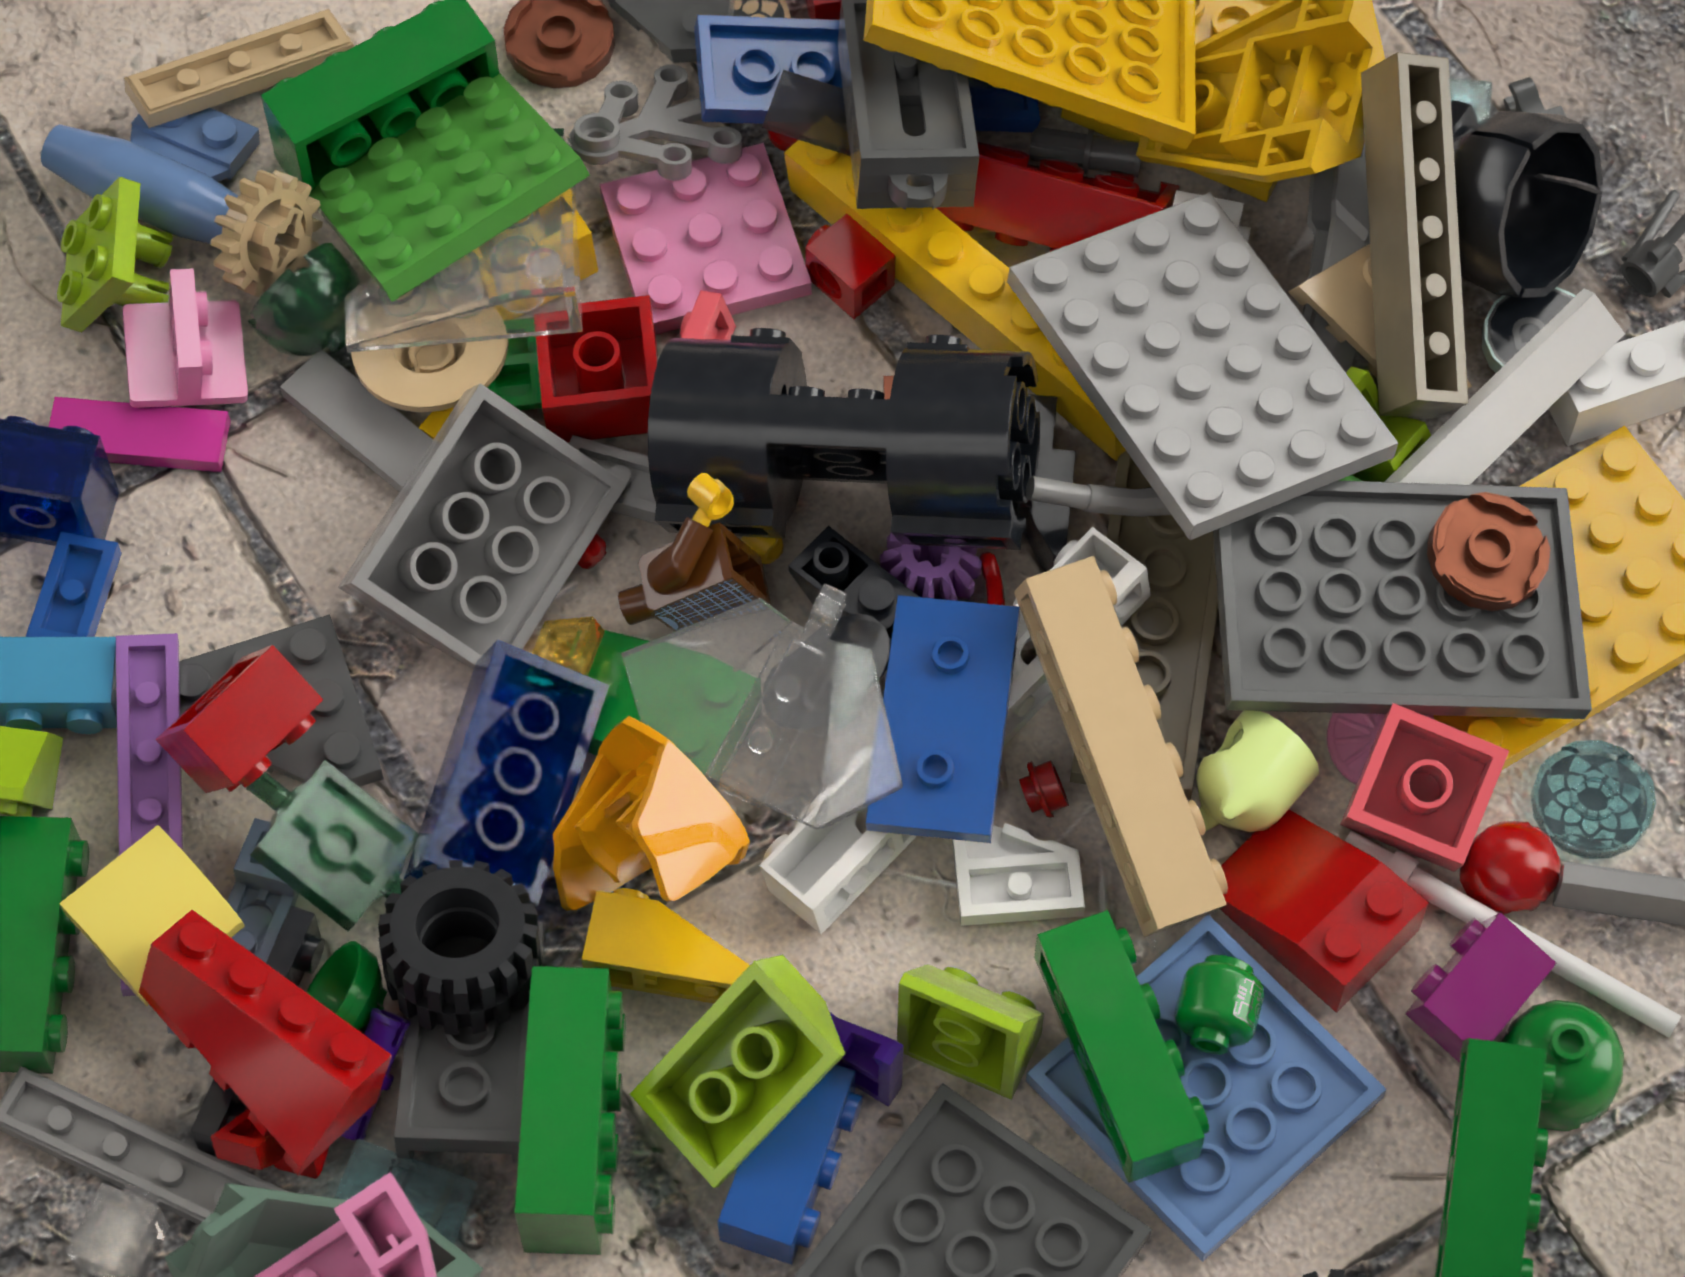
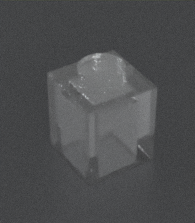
M101 1183L66 1250L76 1270L91 1277H144L170 1227L161 1208L157 1206L159 1199L150 1192L135 1185L125 1184L123 1189L119 1190Z

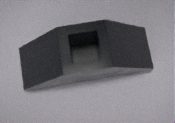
M829 525L788 565V571L827 625L839 617L855 613L870 615L886 627L892 640L898 595L919 597Z

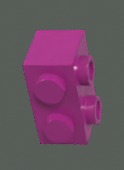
M1501 912L1481 923L1475 918L1470 920L1449 944L1456 953L1443 968L1434 964L1411 989V992L1417 999L1406 1011L1405 1015L1459 1063L1462 1041L1468 1038L1493 1041L1557 964Z

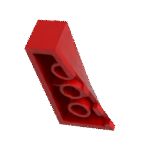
M977 142L979 164L974 206L936 207V209L963 231H973L974 226L996 232L995 238L1003 243L1014 246H1027L1030 241L1050 247L1049 252L1172 207L1176 190H1180V185L1161 181L1158 192L1139 188V185L1133 182L1134 175L1111 171L1110 175L1098 174L1095 175V178L1085 177L1084 170L1078 167L1077 163L1060 159H1043L1040 161L1039 166L1028 164L1030 156L1026 152Z
M190 910L151 943L139 993L187 1049L196 1048L211 1065L209 1074L224 1091L231 1088L250 1110L248 1119L264 1137L271 1134L286 1151L283 1160L297 1176L377 1102L392 1055L194 910Z

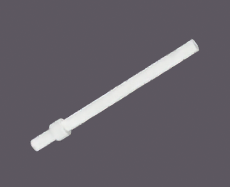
M1353 830L1345 839L1349 844L1383 862L1426 901L1465 923H1468L1473 918L1481 923L1498 914V912L1418 868L1420 861L1399 849L1393 854ZM1510 920L1557 963L1551 970L1553 973L1670 1038L1681 1018L1679 1014Z

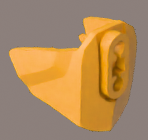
M627 716L618 723L604 738L598 750V755L574 801L553 833V871L561 906L566 911L578 910L595 900L597 890L611 893L650 868L653 870L662 899L665 901H676L709 880L726 865L739 864L746 856L750 840L742 822L728 802L701 771L667 737L630 716Z

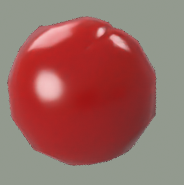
M1503 821L1487 827L1474 838L1464 865L1460 867L1459 880L1469 897L1498 913L1501 912L1505 915L1521 910L1532 912L1539 907L1540 903H1544L1557 888L1561 860L1552 840L1539 827L1531 826L1529 822Z

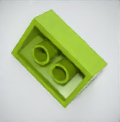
M782 954L753 961L629 1095L713 1188H717L845 1055L825 1000Z

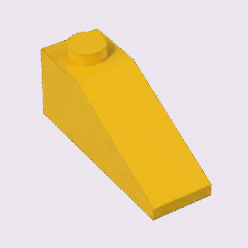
M618 888L613 893L596 891L581 960L583 968H609L612 987L714 1004L750 966L660 901L650 899L648 895L641 891L629 888Z

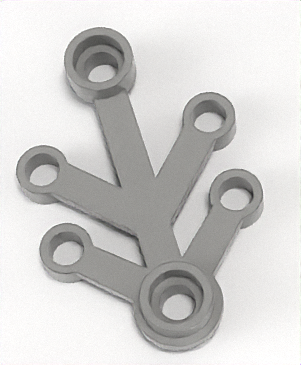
M665 65L655 71L654 87L639 117L620 123L622 117L631 116L638 110V88L628 81L611 82L604 89V103L599 113L584 115L575 122L574 129L569 134V146L580 156L582 161L588 164L603 165L621 157L656 164L657 171L661 177L668 180H682L691 174L692 152L687 146L679 143L708 148V156L711 160L721 164H729L740 159L742 155V135L738 130L731 127L712 128L692 124V122L702 119L700 97L671 106L673 101L680 100L687 95L688 73L680 66ZM654 137L679 143L659 145L640 139Z

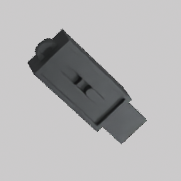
M841 0L838 54L857 209L903 208L906 210V208L932 207V209L936 207H973L979 151L968 76L951 70L940 69L931 63L898 52L887 51L878 45L864 41L867 0Z

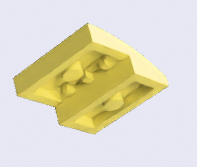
M159 825L59 903L65 915L103 954L109 967L146 1006L149 1004L139 993V988L150 945L190 910H194L229 937H233L245 927L241 918L213 884Z

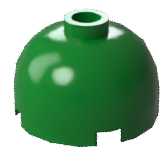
M1552 1000L1533 1005L1509 1025L1501 1040L1503 1043L1547 1048L1546 1063L1554 1064L1556 1067L1551 1103L1541 1102L1539 1128L1570 1131L1580 1128L1581 1124L1590 1122L1596 1117H1601L1610 1108L1623 1082L1624 1051L1617 1032L1600 1013L1578 1002Z

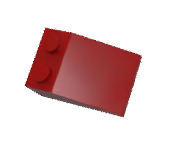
M1289 809L1277 823L1264 831H1256L1221 865L1226 877L1228 891L1226 894H1223L1227 905L1220 908V910L1336 1013L1419 931L1429 903L1383 862Z

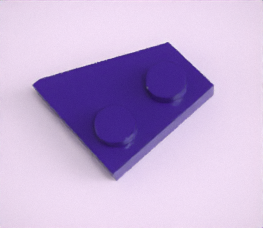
M830 1012L845 1055L836 1065L854 1070L855 1087L889 1107L902 1088L904 1045L894 1039L840 1019Z

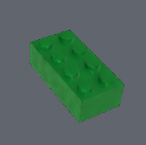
M467 0L436 1L426 6L421 13L395 26L380 29L370 39L353 48L328 56L318 66L294 78L289 77L279 81L271 90L261 94L275 158L285 173L297 177L298 181L312 187L311 191H313L326 174L338 168H345L363 157L376 142L388 137L398 138L414 128L416 120L425 111L434 107H442L459 95L464 96L465 88L474 80L481 77L494 78L500 74L496 43Z
M532 966L515 1199V1217L524 1253L601 1255L602 1234L614 1233L615 1195H612V1175H606V1172H617L619 1135L615 1134V1113H609V1111H621L622 1073H619L618 1051L624 1052L626 1014H623V992L612 991L609 968Z

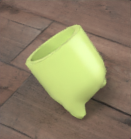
M1243 711L1228 729L1219 750L1202 759L1196 773V782L1201 802L1199 809L1205 823V832L1218 825L1247 832L1264 831L1281 819L1319 775L1318 762L1311 750L1283 722L1262 711Z

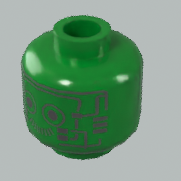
M1210 955L1204 959V962L1194 964L1186 971L1178 996L1174 1018L1178 1028L1191 1037L1190 1044L1194 1048L1210 1054H1225L1228 1047L1245 1045L1253 1038L1264 999V989L1260 980L1253 975V968L1248 963L1231 956Z

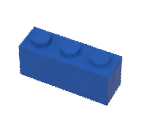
M835 1065L738 1166L718 1219L720 1241L790 1265L793 1264L799 1246L810 1248L821 1216V1212L814 1210L813 1206L820 1187L831 1190L835 1182L842 1159V1153L834 1151L841 1130L853 1131L863 1102V1096L855 1094L854 1070Z

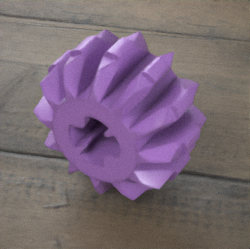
M890 532L887 537L888 550L883 551V554L880 555V566L919 597L957 601V597L970 599L975 589V582L973 580L978 579V576L981 575L982 562L978 556H975L977 548L901 544Z

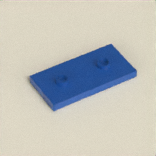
M898 595L866 816L867 831L991 843L1020 621V607Z

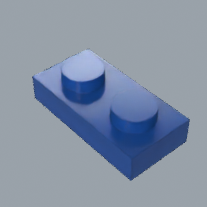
M60 532L26 637H95L122 555L118 542Z

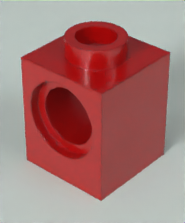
M847 213L832 226L824 225L811 236L805 247L806 268L811 282L853 320L895 285V255Z

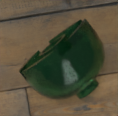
M324 243L303 256L311 264L309 267H303L295 273L288 268L263 293L250 312L253 319L248 320V324L264 341L279 352L294 357L312 356L327 347L332 353H336L352 340L356 328L352 322L362 308L363 290L357 272L343 254L332 243Z

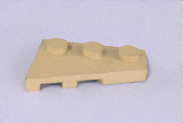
M1369 243L1291 289L1288 293L1301 306L1308 303L1328 322L1325 329L1340 343L1346 340L1369 362L1368 370L1377 378L1371 251ZM1467 379L1468 388H1470L1472 386L1469 380Z

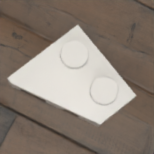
M1006 823L1003 828L993 825L991 843L952 839L961 926L1084 916L1085 901L1078 849L1053 840H1038L1032 837L1028 831Z

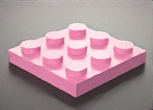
M764 143L742 148L740 159L729 164L717 163L709 157L693 160L691 174L682 180L665 179L659 175L657 170L600 184L603 205L633 297L650 295L656 335L681 329L682 320L687 312H692L700 290L721 293L731 315L812 295V283Z

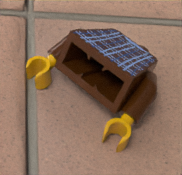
M701 473L691 482L687 491L688 497L699 507L693 518L691 519L686 516L673 542L640 557L638 566L642 584L618 593L621 612L629 625L656 618L679 635H686L773 611L763 564H770L780 557L783 552V541L781 538L742 536L740 540L720 522L709 526L712 520L720 519L731 511L734 499L731 491L719 479L714 480L709 474Z

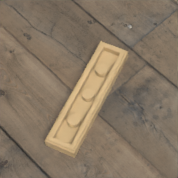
M326 9L124 77L125 92L147 126L152 128L272 87L285 78H294L318 66L328 56L353 48L354 44L331 11Z

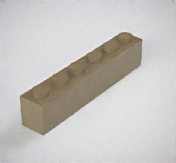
M1397 52L1361 72L1379 416L1432 419L1469 404L1449 58Z

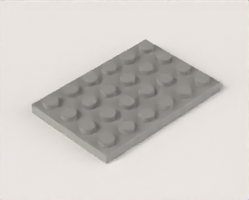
M1211 193L1009 268L1007 283L1189 540L1385 462L1395 456L1398 441Z

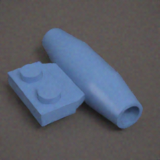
M212 108L149 128L141 115L138 114L132 121L130 141L59 124L50 131L45 139L41 151V163L44 167L91 198H94L97 194H102L119 176L141 183L138 220L178 237L211 244V239L222 233V226L214 222L215 217L226 215L230 209L226 205L224 198L227 194L238 197L237 194L219 182L226 178L231 180L260 144L259 128Z

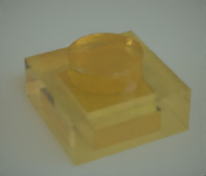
M593 616L544 621L526 670L537 683L587 679L605 630Z

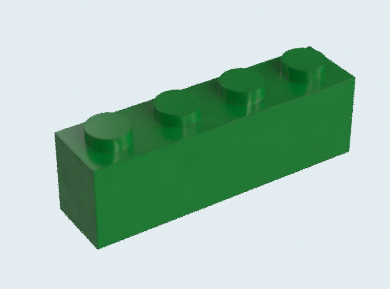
M0 816V1072L17 1073L22 1066L35 1073L53 1074L56 1052H64L66 1049L68 1022L66 1015L61 1014L63 993H71L75 981L74 957L68 956L70 935H78L80 930L65 915L59 903L76 891L77 878L86 877L89 867L88 841L80 839L72 818Z
M1106 910L1037 934L1035 961L1127 1182L1130 1183L1200 1158L1205 1139L1204 1134L1209 1133L1208 1119L1198 1097L1188 1098L1180 1080V1077L1185 1075L1182 1057L1172 1039L1163 1040L1155 1021L1161 1017L1159 1005L1151 986L1148 983L1140 985L1133 970L1132 964L1137 962V958L1127 930L1124 927L1116 930L1109 911Z
M1474 1038L1462 1041L1435 1277H1533V1259L1525 1258L1523 1255L1526 1231L1536 1232L1540 1217L1541 1195L1539 1193H1532L1531 1185L1533 1168L1544 1167L1548 1147V1129L1538 1128L1541 1102L1551 1103L1555 1086L1556 1067L1554 1064L1546 1063L1547 1048Z

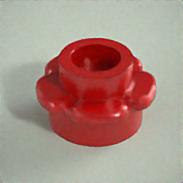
M1052 760L1034 766L1032 761L1028 762L1027 769L1029 775L1019 779L1026 802L1032 813L1043 810L1046 817L1052 818L1054 817V811L1069 806L1060 777Z

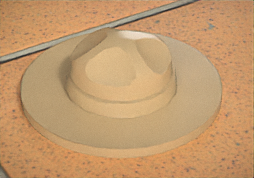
M428 279L393 302L384 294L372 303L361 316L354 330L351 343L352 361L362 385L369 393L383 403L412 412L442 411L455 407L466 390L480 383L488 387L495 380L507 357L508 331L504 317L497 305L477 288L459 281Z

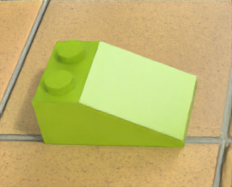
M927 964L904 972L898 988L897 1041L904 1045L903 1054L1012 1100L1042 1035L1044 1013L1036 1010L1035 1004L1020 994L1004 991L1000 995L979 986L978 981L972 975L958 968L946 967L944 970Z

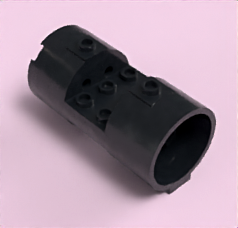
M753 328L750 330V336L731 335V340L672 338L666 343L659 357L649 406L648 463L651 487L656 502L654 521L669 533H678L686 516L691 519L693 518L699 507L688 497L687 491L691 482L701 473L709 474L714 480L719 479L731 491L734 499L731 511L720 519L712 520L709 526L720 522L734 535L746 537L785 538L786 521L791 518L796 508L803 480L887 484L892 513L890 532L901 544L1021 550L1022 533L1026 529L1025 517H1018L1020 507L1032 508L1033 501L1026 498V486L1031 476L1037 477L1039 464L1040 412L1036 411L1035 399L1033 396H1028L1027 387H1037L1038 374L1034 358L1027 351L970 349L967 344H961L962 340L955 336L928 335L926 336L925 343L907 342V348L903 350L896 366L890 399H884L885 394L881 391L862 388L850 389L848 391V398L825 397L824 390L807 386L802 351L781 330Z

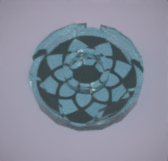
M1601 740L1574 741L1563 746L1561 751L1554 753L1544 761L1539 768L1531 792V803L1535 821L1539 828L1550 837L1553 844L1562 851L1581 858L1606 859L1613 858L1632 849L1646 834L1656 806L1654 784L1646 769L1643 772L1641 767L1633 761L1635 757L1623 747Z

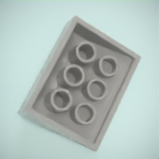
M480 383L463 393L338 588L389 622L495 682L501 683L625 489L627 483Z

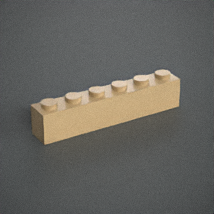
M1091 556L1026 578L1014 591L1143 936L1147 937L1195 920L1226 906L1227 903L1223 894L1227 893L1228 886L1224 871L1215 858L1209 859L1201 838L1205 834L1203 816L1193 800L1187 801L1179 780L1183 776L1180 756L1171 742L1165 743L1157 722L1161 718L1159 701L1149 684L1143 686L1135 665L1139 661V651L1135 638L1128 627L1121 628L1113 605L1117 604V593L1111 576L1106 570L1100 571L1095 557Z

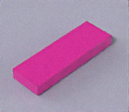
M54 397L44 449L48 458L221 472L231 420L228 411L172 406L133 408L130 406V403Z

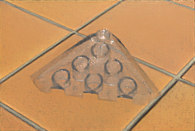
M572 136L561 137L573 149ZM575 185L393 302H391L373 278L366 284L360 283L345 297L347 352L583 332Z

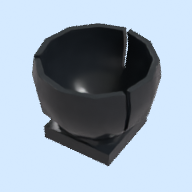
M1453 100L1451 102L1461 276L1496 295L1520 298L1544 297L1572 274L1593 234L1602 191L1581 184L1547 178L1541 174L1575 179L1596 187L1602 186L1599 147L1583 124L1560 114L1499 111L1478 123L1471 104Z

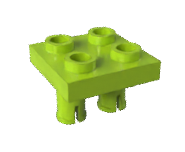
M119 176L102 194H97L92 199L89 207L76 220L73 219L67 224L61 240V250L66 253L65 272L60 279L57 289V300L62 303V327L82 333L113 304L124 306L126 304L168 303L169 295L166 294L169 291L168 282L157 281L134 272L135 259L153 264V266L158 268L164 267L172 251V245L169 244L173 241L172 233L161 232L138 223L141 183Z

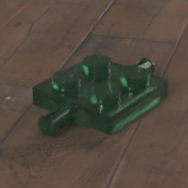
M324 760L308 781L295 787L292 792L266 772L246 788L247 791L253 793L276 811L272 816L269 831L251 852L250 856L347 932L358 922L369 906L380 901L383 897L387 899L391 893L401 894L400 883L403 880L399 876L403 872L405 858L421 838V835L329 762Z

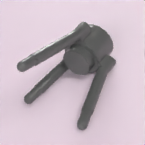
M1671 190L1636 244L1622 257L1624 263L1621 265V271L1624 278L1637 292L1647 297H1654L1661 291L1664 296L1670 298L1685 284V270L1679 272V264L1683 260L1682 254L1675 245V242L1685 233V213L1664 237H1657L1653 241L1679 199L1680 194L1677 190Z

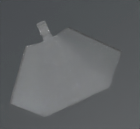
M824 583L804 627L792 622L762 598H758L621 653L640 721L667 737L715 788L760 809L764 805L815 830H819L841 821L902 789L903 786L872 650L870 648L838 643L830 639L846 608L844 602L847 593Z

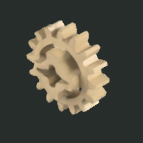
M276 169L273 174L264 170H258L255 182L245 178L239 181L241 194L237 198L228 194L224 198L226 205L230 209L226 215H218L214 220L216 224L222 226V233L211 239V246L221 249L222 252L213 263L215 267L225 271L222 279L236 286L237 289L260 297L262 292L276 296L279 290V283L290 288L295 285L293 272L297 268L303 271L309 269V264L304 257L308 251H317L319 248V244L312 240V233L323 227V221L313 218L312 214L317 211L321 204L319 200L309 197L312 187L298 181L297 177Z

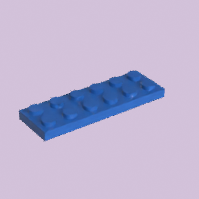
M697 15L694 32L702 122L815 126L823 118H826L835 126L847 127L838 54L839 20ZM968 76L976 131L1033 133L1034 129L1038 127L1040 113L1037 99L1004 88H996L987 82Z

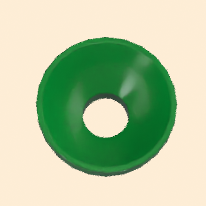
M350 941L338 948L326 960L313 978L306 993L364 1034L371 1017L372 1008L384 1010L383 1004L387 990L383 988L382 974L377 956L360 943Z

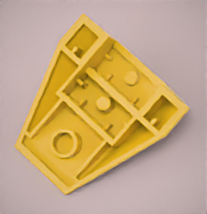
M1282 0L1195 45L1196 134L1187 149L1184 150L1166 143L1152 141L1141 135L1136 156L1143 162L1262 182H1273L1316 174L1361 157L1365 143L1361 72L1385 59L1372 0Z

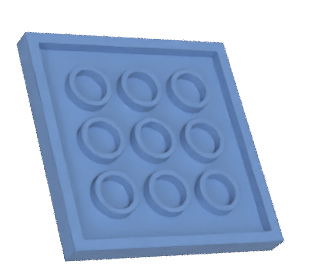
M1209 914L1137 976L1139 984L1148 983L1156 996L1161 1017L1155 1021L1163 1040L1172 1039L1180 1052L1185 1069V1075L1181 1076L1180 1080L1188 1098L1197 1096L1205 1110L1209 1123V1133L1204 1134L1205 1139L1200 1158L1128 1183L1068 1038L1030 1069L1026 1075V1082L1202 1262L1382 1100L1387 1090ZM1210 955L1231 956L1248 963L1253 968V975L1260 980L1264 989V999L1253 1038L1245 1045L1228 1047L1225 1054H1210L1194 1048L1190 1044L1191 1037L1178 1028L1174 1018L1178 996L1186 971L1190 966L1204 962V959Z

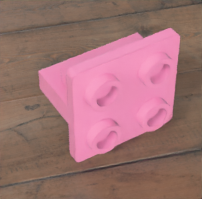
M170 269L169 303L126 304L123 306V328L130 406L133 408L238 404L247 401L248 387L240 305L238 301H207L206 291L196 292L194 269Z

